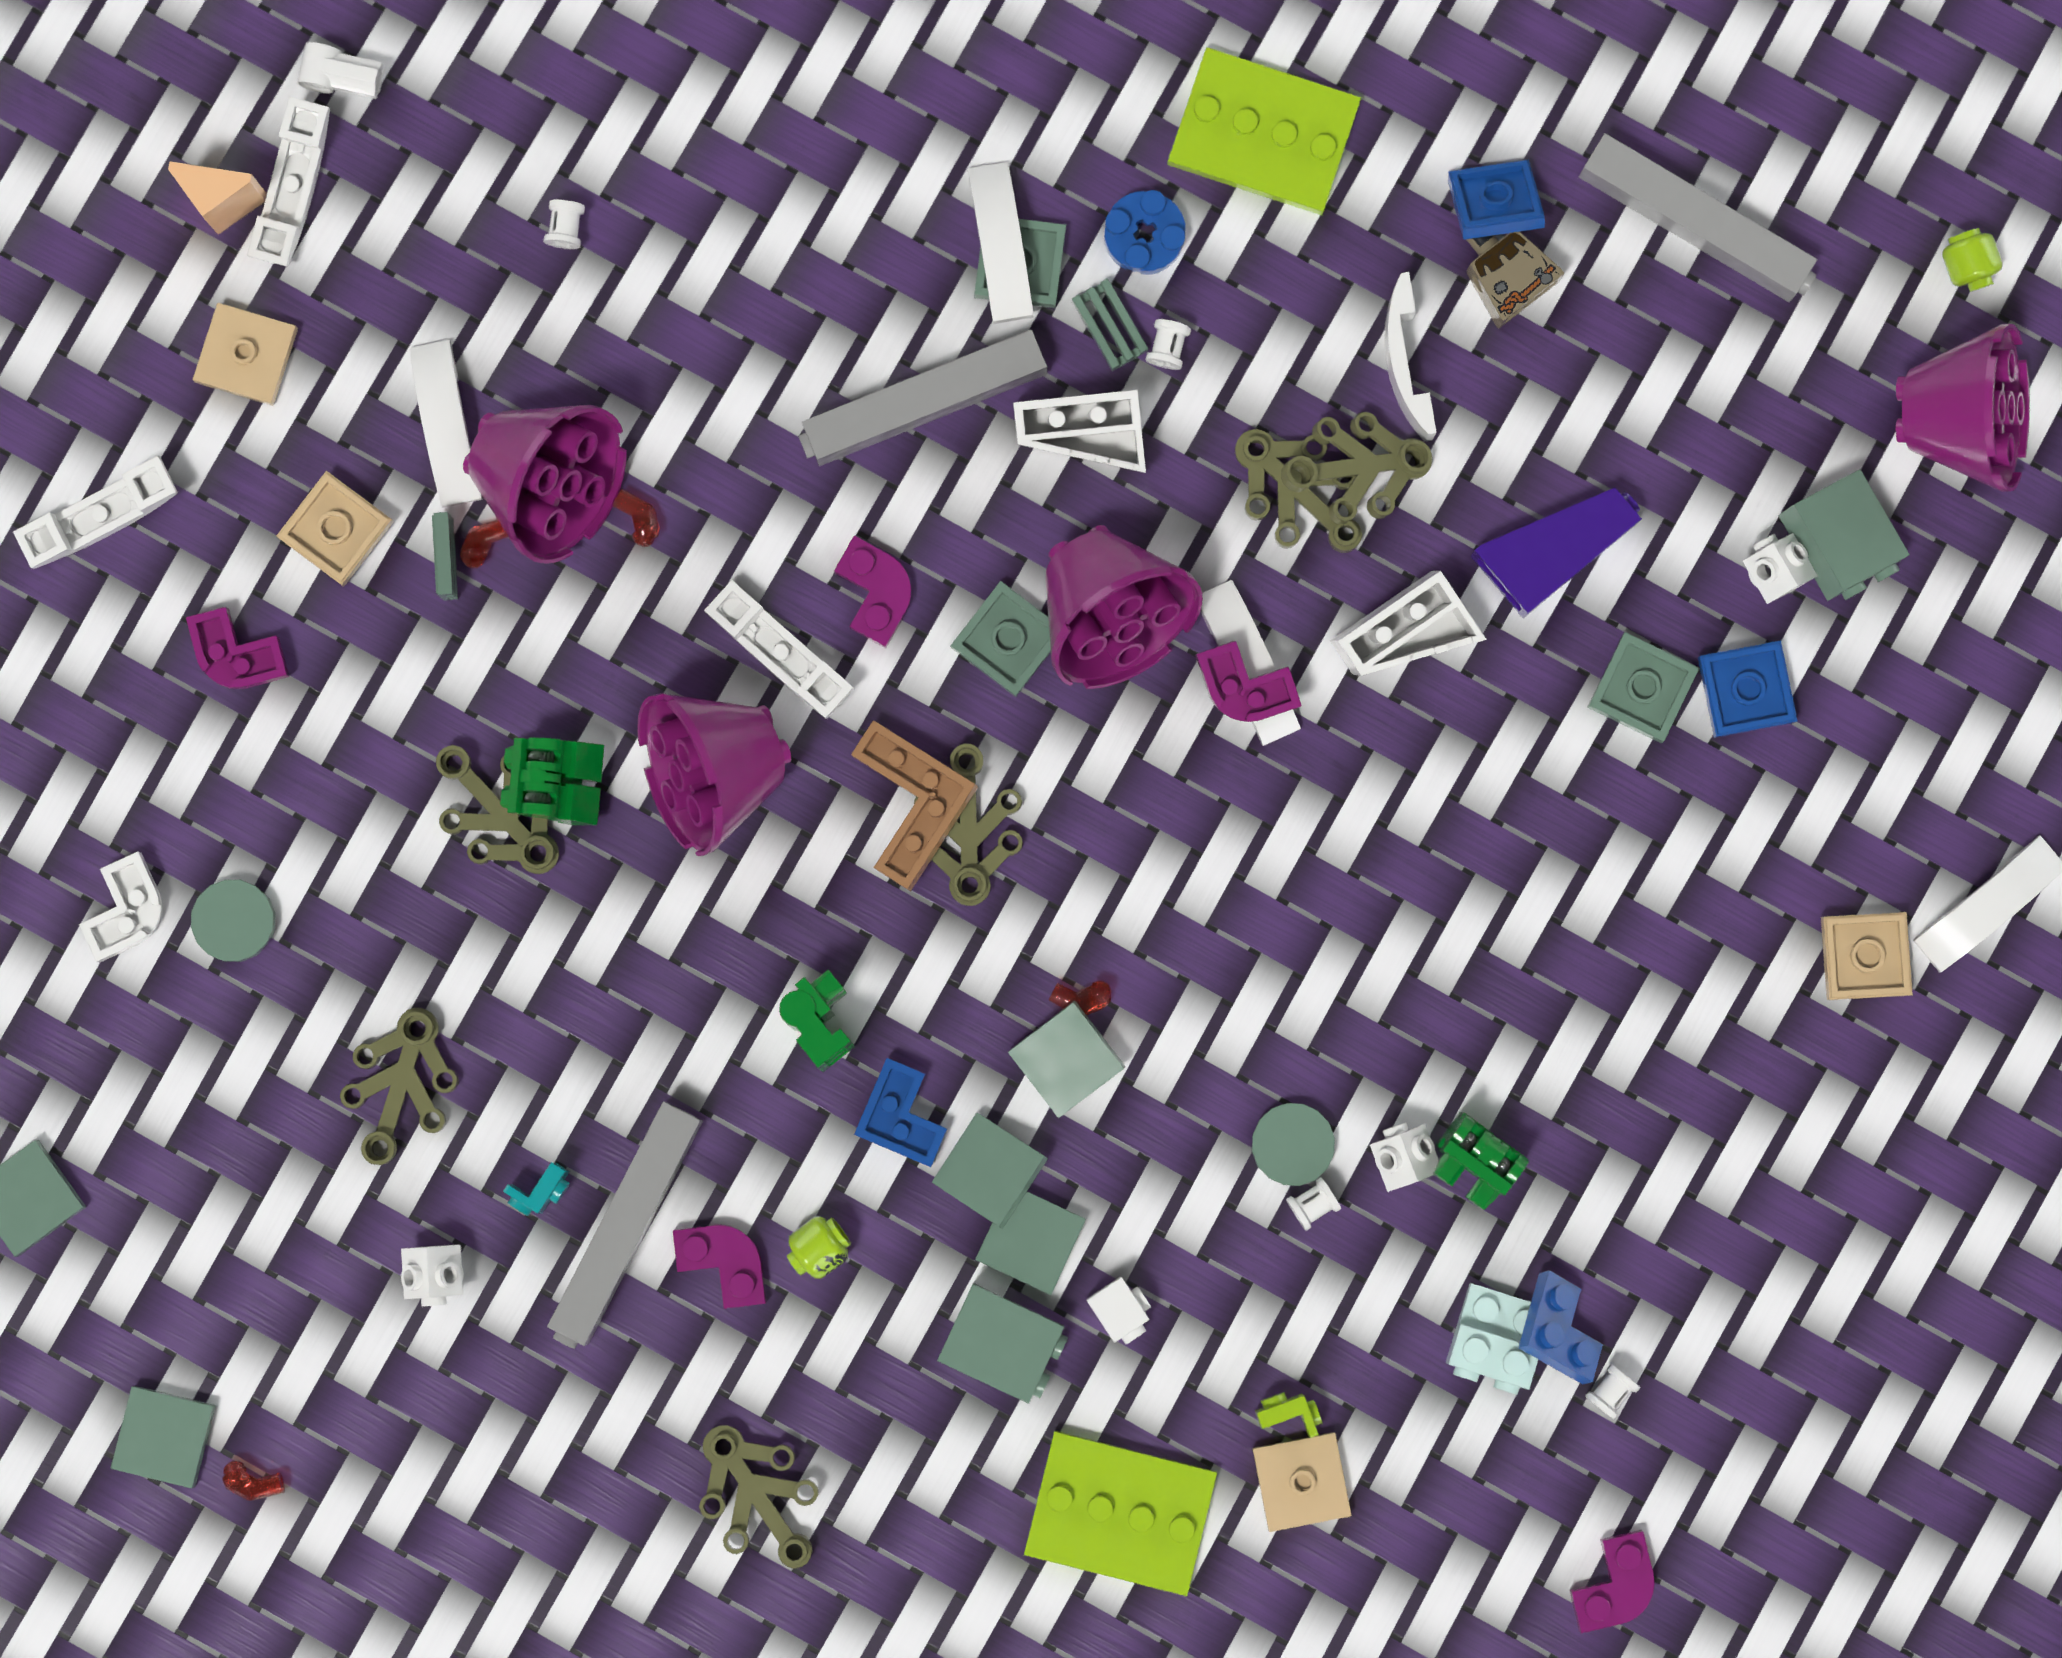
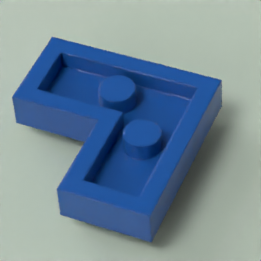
M886 1058L854 1135L932 1167L947 1128L909 1113L925 1074Z
M1551 1271L1539 1273L1518 1348L1581 1384L1591 1383L1594 1380L1603 1344L1571 1326L1581 1288Z

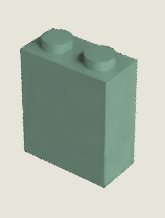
M1861 469L1797 502L1778 515L1789 535L1793 533L1798 542L1805 547L1808 553V560L1818 575L1814 579L1827 601L1842 594L1845 600L1867 589L1864 581L1875 576L1877 582L1890 577L1900 571L1896 563L1910 555Z
M973 1283L937 1361L1029 1404L1032 1396L1041 1398L1050 1378V1375L1044 1373L1050 1357L1056 1360L1059 1359L1068 1337L1061 1334L1064 1325Z

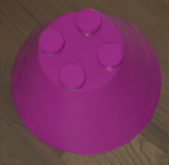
M2001 324L1911 368L1906 376H1899L1896 382V397L1898 401H1902V418H1898L1896 422L1897 442L1906 443L1910 451L1999 491H2014L2022 476L2021 472H2015L2018 458H2026L2030 421L2027 360H2018L2016 345H2022L2023 343L2018 328L2014 324Z
M578 405L508 410L499 412L496 415L487 413L481 418L478 424V434L473 441L470 453L464 459L463 470L464 473L470 475L475 486L516 549L522 555L535 562L547 564L561 561L573 555V551L570 549L583 537L590 540L602 526L617 499L622 485L627 450L620 447L619 433L623 432L621 424L613 414L598 406Z
M1104 525L1096 526L1088 533L1070 542H1059L1049 551L1048 556L1051 561L1047 566L1045 578L1051 660L1059 678L1069 686L1076 682L1083 683L1086 689L1103 688L1121 683L1144 672L1172 651L1169 644L1182 630L1185 633H1189L1200 614L1203 601L1202 590L1189 572L1111 533Z
M659 693L647 697L640 707L638 715L639 746L647 745L651 766L644 768V773L659 813L674 838L684 849L695 848L698 850L695 852L696 856L710 854L781 785L785 775V764L791 762L790 748L784 739L779 740L773 727L771 712L765 705L752 707Z

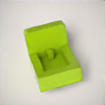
M1284 1392L1261 1400L1263 1408L1255 1410L1262 1429L1301 1415L1308 1436L1313 1438L1318 1436L1316 1426L1322 1424L1315 1401L1306 1402L1305 1396L1302 1393L1286 1399Z

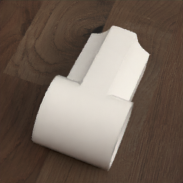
M308 42L305 46L297 84L305 89L319 93L330 94L333 90L376 99L383 82L384 65L379 61L342 54L340 50L329 45Z

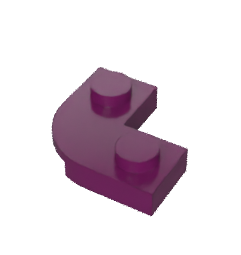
M854 535L837 564L834 573L869 593L849 627L880 646L887 648L909 608L911 601L910 580L906 570L899 561Z
M227 607L186 617L197 662L202 671L219 685L231 689H246L289 677L278 636L238 646L230 611Z
M1236 641L1195 654L1210 699L1220 712L1232 719L1255 722L1302 706L1289 667L1249 679Z
M727 1225L673 1230L677 1272L719 1267L724 1309L766 1304L761 1256L757 1246L745 1233Z
M1642 1530L1600 1539L1610 1581L1569 1590L1580 1633L1627 1623L1638 1617L1649 1605L1654 1591V1574Z

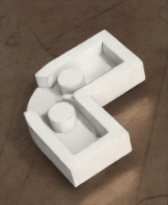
M135 852L100 869L117 907L79 924L96 962L100 963L139 945L148 939L158 926L162 913V900L141 852Z

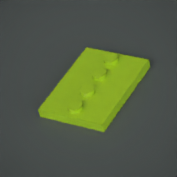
M1206 47L1167 165L1322 216L1361 97Z
M1054 1431L1024 1555L1187 1596L1217 1472Z

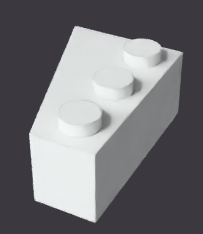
M1138 390L1013 403L1017 445L1146 473Z
M1430 571L1330 641L1351 673L1362 676L1487 639L1441 571Z

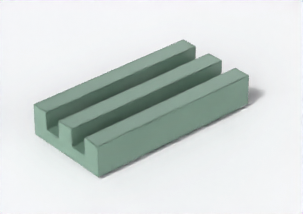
M1108 278L1100 282L1098 286L1089 288L1082 295L1072 298V303L1112 371L1148 352V347ZM1105 293L1135 345V349L1130 351L1099 295ZM1090 300L1122 353V356L1117 359L1085 306V303Z
M448 512L433 513L432 528L436 594L443 600H458L454 518Z

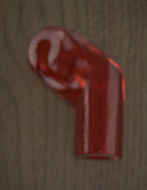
M621 489L613 503V507L632 517L635 528L632 534L634 542L642 547L651 546L654 538H657L660 532V525L654 506L634 494Z
M498 520L474 526L468 531L460 551L461 560L467 567L473 569L481 567L487 558L492 543L508 538L507 533Z
M1095 981L1091 986L1078 992L1057 983L1049 1001L1062 1008L1076 1001L1088 1016L1104 1009L1110 1003L1112 990L1105 981Z
M231 1461L223 1469L224 1476L222 1481L226 1489L247 1501L285 1493L284 1480L280 1472L255 1478L247 1473L246 1467L240 1461Z

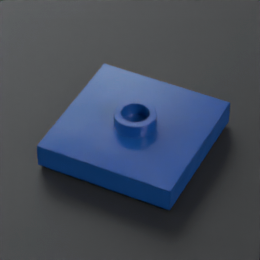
M1529 160L1448 171V184L1463 240L1545 228V216Z
M1781 641L1698 657L1714 738L1797 722Z

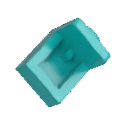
M551 1162L530 1195L513 1184H507L503 1192L511 1196L508 1204L526 1216H529L532 1211L537 1214H543L550 1201L557 1204L568 1189L570 1183L565 1178L570 1171L556 1162Z

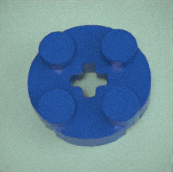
M1156 190L1130 193L1118 200L1106 217L1105 246L1108 254L1118 266L1133 272H1140V274H1156L1167 269L1177 260L1185 242V221L1176 204L1164 197L1162 193ZM1144 223L1146 226L1152 225L1155 228V231L1152 233L1153 240L1147 243L1144 238L1136 240L1134 234L1138 231V224Z

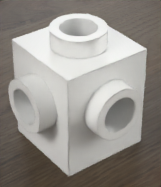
M1793 533L1780 540L1777 539L1775 534L1753 545L1756 553L1743 561L1751 582L1759 589L1767 604L1792 592L1818 576L1808 560V553L1805 547L1798 542Z
M1406 1122L1383 1130L1385 1139L1370 1144L1387 1192L1434 1175L1433 1172L1439 1160L1435 1152L1434 1143L1429 1136L1425 1124L1412 1129H1408Z
M460 1245L401 1249V1282L404 1289V1299L421 1298V1306L447 1305L446 1296L463 1295L464 1272L461 1264Z

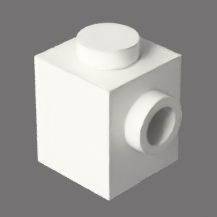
M1121 1276L1086 1299L1114 1343L1122 1338L1124 1343L1128 1344L1146 1332L1143 1324L1149 1318L1145 1311L1151 1308L1138 1286L1130 1291Z

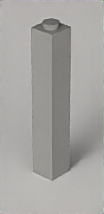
M1604 133L1579 175L1580 179L1787 302H1790L1797 293L1804 296L1817 274L1811 271L1817 261L1815 257Z
M1032 329L802 421L805 433L798 437L807 459L815 456L818 465L822 466L1047 375V366Z
M662 1102L547 1325L548 1328L556 1331L553 1338L558 1342L575 1349L578 1343L586 1346L591 1341L703 1120L668 1102Z

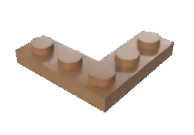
M873 720L851 755L918 798L873 868L911 892L976 792L978 786Z

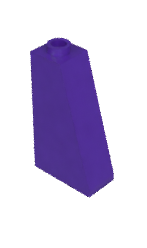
M1612 488L1486 542L1475 549L1470 557L1524 619L1636 526L1642 519L1637 514L1640 508L1627 492L1620 494L1616 488Z

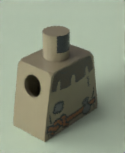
M1520 232L1509 233L1500 241L1495 235L1466 239L1479 255L1469 265L1467 269L1468 277L1498 329L1558 284L1565 274L1558 265Z

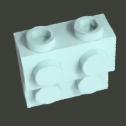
M1470 1283L1445 1362L1455 1366L1453 1375L1477 1382L1479 1374L1495 1379L1494 1388L1516 1395L1518 1394L1519 1387L1529 1390L1538 1359L1518 1347L1531 1302Z

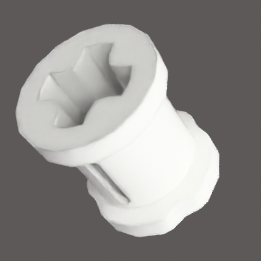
M550 200L549 210L552 212L549 234L544 235L543 242L547 245L564 249L580 248L581 240L577 236L580 215L584 214L585 206L574 201Z
M1156 319L1154 327L1157 329L1152 352L1147 353L1145 360L1162 368L1180 370L1183 364L1180 360L1184 339L1190 335L1191 328L1176 321Z
M1321 1177L1316 1180V1186L1297 1198L1290 1196L1286 1199L1305 1231L1311 1228L1312 1222L1329 1211L1337 1212L1341 1209L1332 1191Z
M1610 1364L1607 1368L1609 1372L1594 1392H1588L1585 1397L1614 1420L1617 1417V1409L1631 1392L1637 1393L1640 1387L1614 1365Z

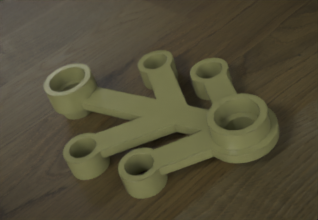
M1362 412L1352 419L1350 429L1356 438L1367 439L1370 437L1389 452V454L1375 455L1343 431L1335 419L1324 417L1313 426L1312 435L1314 439L1323 445L1333 444L1351 459L1315 464L1306 456H1296L1283 466L1281 479L1289 490L1302 492L1312 486L1315 481L1356 476L1343 497L1334 501L1329 507L1331 520L1337 524H1346L1356 516L1357 505L1378 473L1394 470L1382 492L1376 493L1367 502L1368 513L1376 519H1382L1393 512L1395 500L1409 479H1419L1428 473L1432 465L1430 448L1418 439L1400 440L1380 425L1372 413ZM1360 419L1365 420L1369 424V432H1365L1360 428ZM1322 425H1327L1331 429V437H1327L1322 433ZM1406 454L1414 457L1415 466H1410L1405 459ZM1291 470H1297L1301 474V482L1294 481L1291 476ZM1376 499L1384 501L1386 505L1385 512L1380 511L1376 507ZM1339 504H1342L1347 508V517H1343L1339 514Z
M1254 429L1243 433L1237 440L1235 455L1240 465L1248 469L1249 498L1245 504L1246 515L1252 520H1262L1269 513L1270 502L1264 496V471H1266L1277 482L1278 527L1275 532V541L1280 547L1285 549L1292 548L1298 543L1300 538V530L1295 525V499L1329 531L1328 541L1334 550L1340 553H1348L1356 549L1362 538L1361 528L1356 521L1350 520L1346 524L1333 522L1329 516V507L1309 488L1302 492H1294L1289 490L1281 479V470L1284 465L1277 458L1306 456L1313 462H1316L1324 457L1327 444H1320L1322 448L1321 453L1311 455L1308 453L1306 445L1313 441L1317 442L1313 435L1308 436L1304 441H1274L1267 432ZM1252 443H1259L1262 445L1264 452L1260 456H1253L1249 453L1248 446ZM1291 470V476L1294 481L1301 482V474L1297 470ZM1351 476V481L1348 483H1341L1336 478L1315 481L1312 486H1335L1338 489L1346 490L1356 476ZM1254 500L1262 501L1265 505V511L1261 514L1253 513L1250 510V503ZM1342 527L1350 528L1353 532V538L1349 541L1341 540L1338 536V530ZM1285 528L1291 529L1295 534V539L1291 542H1284L1280 538V531Z
M972 744L959 745L950 756L951 768L976 784L975 775L983 767V755ZM968 754L975 759V764L971 769L960 767L959 759L963 755ZM1013 789L1003 790L997 797V803L978 823L975 792L960 815V824L956 821L948 833V836L961 847V865L940 847L933 856L932 861L950 877V893L958 903L965 906H975L983 902L990 892L991 884L989 877L1009 856H1014L1021 851L1023 846L1022 837L1016 831L1008 830L999 836L998 846L978 864L977 847L1008 815H1013L1020 810L1022 800L1017 791ZM1008 794L1015 796L1017 799L1016 807L1010 810L1005 809L1001 804L1002 798ZM1006 836L1017 838L1018 846L1015 850L1008 851L1002 846V841ZM967 878H973L978 883V888L973 893H966L962 889V883Z
M455 745L443 748L436 758L438 771L448 779H458L490 814L461 813L456 809H447L439 818L441 829L451 835L459 834L463 830L504 831L518 843L491 845L483 839L473 840L467 848V855L476 864L484 865L491 860L519 861L525 870L533 874H544L552 870L559 860V847L556 841L548 836V819L532 817L530 833L519 821V814L507 813V808L500 805V799L470 768L471 758L464 749ZM453 756H459L462 759V766L457 771H451L448 768V761ZM503 756L500 761V768L504 773V789L506 785H510L511 773L506 769ZM451 814L458 815L460 823L455 829H448L445 825L446 818ZM479 844H484L488 849V853L483 859H476L473 855L474 848ZM537 846H543L546 850V857L542 861H534L532 858V850Z
M412 1008L407 1010L399 1018L396 1031L372 1044H361L353 1052V1061L356 1066L362 1069H371L378 1064L381 1056L403 1046L398 1063L359 1084H348L340 1092V1100L345 1107L358 1109L366 1103L367 1098L390 1086L377 1130L368 1134L361 1145L364 1159L371 1164L384 1165L395 1157L397 1144L393 1134L407 1092L420 1115L419 1123L424 1131L438 1133L446 1125L445 1114L440 1109L435 1108L415 1070L419 1052H421L433 1073L432 1085L438 1092L451 1093L459 1084L457 1073L452 1069H448L434 1042L439 1033L438 1021L426 1009ZM416 1021H422L426 1027L425 1033L420 1037L414 1036L411 1032V1027ZM368 1048L373 1053V1060L365 1065L360 1062L359 1054L363 1049ZM443 1073H449L453 1079L451 1086L446 1089L441 1088L438 1083V1078ZM352 1088H356L361 1094V1098L356 1104H350L346 1098L347 1092ZM432 1112L438 1114L440 1118L439 1125L434 1129L426 1125V1117ZM379 1140L384 1141L388 1146L387 1153L381 1157L377 1156L373 1150L374 1144Z
M728 1425L717 1426L710 1430L703 1441V1452L706 1459L712 1464L707 1493L699 1504L701 1514L708 1519H716L723 1514L726 1503L722 1493L728 1469L738 1482L730 1530L727 1531L723 1538L725 1549L729 1553L739 1554L747 1548L749 1544L747 1527L753 1504L780 1544L778 1547L780 1561L789 1568L804 1566L812 1555L810 1540L803 1534L791 1531L767 1494L792 1498L798 1504L808 1506L814 1503L818 1497L817 1485L809 1479L796 1482L753 1474L743 1460L770 1462L774 1469L784 1471L789 1469L794 1463L795 1454L792 1448L784 1444L771 1447L744 1442L742 1434L736 1428ZM720 1439L728 1440L731 1443L730 1453L726 1455L718 1453L716 1450L717 1441ZM778 1450L787 1451L790 1455L789 1463L786 1465L777 1464L774 1460L775 1452ZM801 1485L812 1487L814 1495L811 1499L803 1500L798 1496V1488ZM715 1498L719 1501L720 1510L717 1513H709L706 1510L705 1502L707 1499ZM732 1533H739L743 1536L744 1544L742 1547L733 1548L730 1546L728 1538ZM798 1544L802 1548L803 1554L799 1559H791L787 1555V1547L789 1545Z

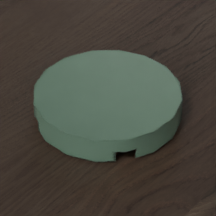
M223 880L210 885L197 898L191 912V929L197 944L208 955L225 962H243L257 956L268 944L275 931L276 913L270 898L257 886L243 880Z
M1286 1103L1270 1109L1259 1119L1252 1135V1153L1257 1167L1269 1179L1282 1185L1301 1186L1315 1181L1328 1169L1334 1156L1335 1137L1329 1122L1318 1110L1305 1104Z

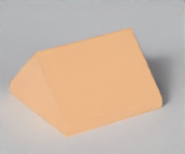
M169 162L168 170L202 217L218 235L266 200L267 193L252 174Z

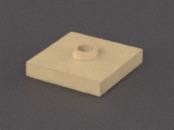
M217 302L193 381L274 406L298 328L295 325Z
M326 471L277 534V537L344 587L394 521Z
M1906 912L1821 917L1827 1000L1913 995Z
M1335 1432L1321 1434L1313 1438L1306 1437L1252 1448L1269 1532L1352 1516Z

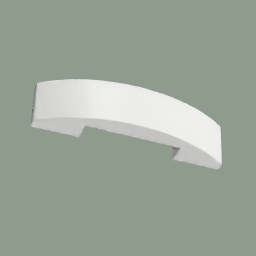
M293 97L288 98L279 132V137L282 139L263 212L261 217L257 216L247 253L248 257L286 267L289 266L314 193L327 134L329 107Z
M1008 162L967 168L993 324L1034 318Z
M1409 272L1400 274L1388 306L1384 335L1386 364L1395 397L1406 419L1424 441L1433 440L1437 433L1430 393L1413 395L1401 322L1411 321L1416 313Z
M445 340L411 347L410 356L418 406L441 507L445 508L483 500L470 475L464 473L463 470L464 459L470 453L471 447L457 382L459 379L451 341Z
M157 455L121 474L123 479L56 514L47 513L13 531L32 569L41 567L86 548L141 519L174 497L178 492L161 457Z
M733 580L704 610L740 645L825 719L854 690L845 679L803 645Z
M1230 580L1203 592L1201 613L1218 646L1232 641L1237 642L1249 679L1275 671L1276 668L1234 582ZM1293 709L1252 722L1262 746L1301 729Z
M2041 836L2035 838L2011 858L2007 865L1948 914H1944L1913 940L1939 973L1947 969L1997 930L2062 873V860Z

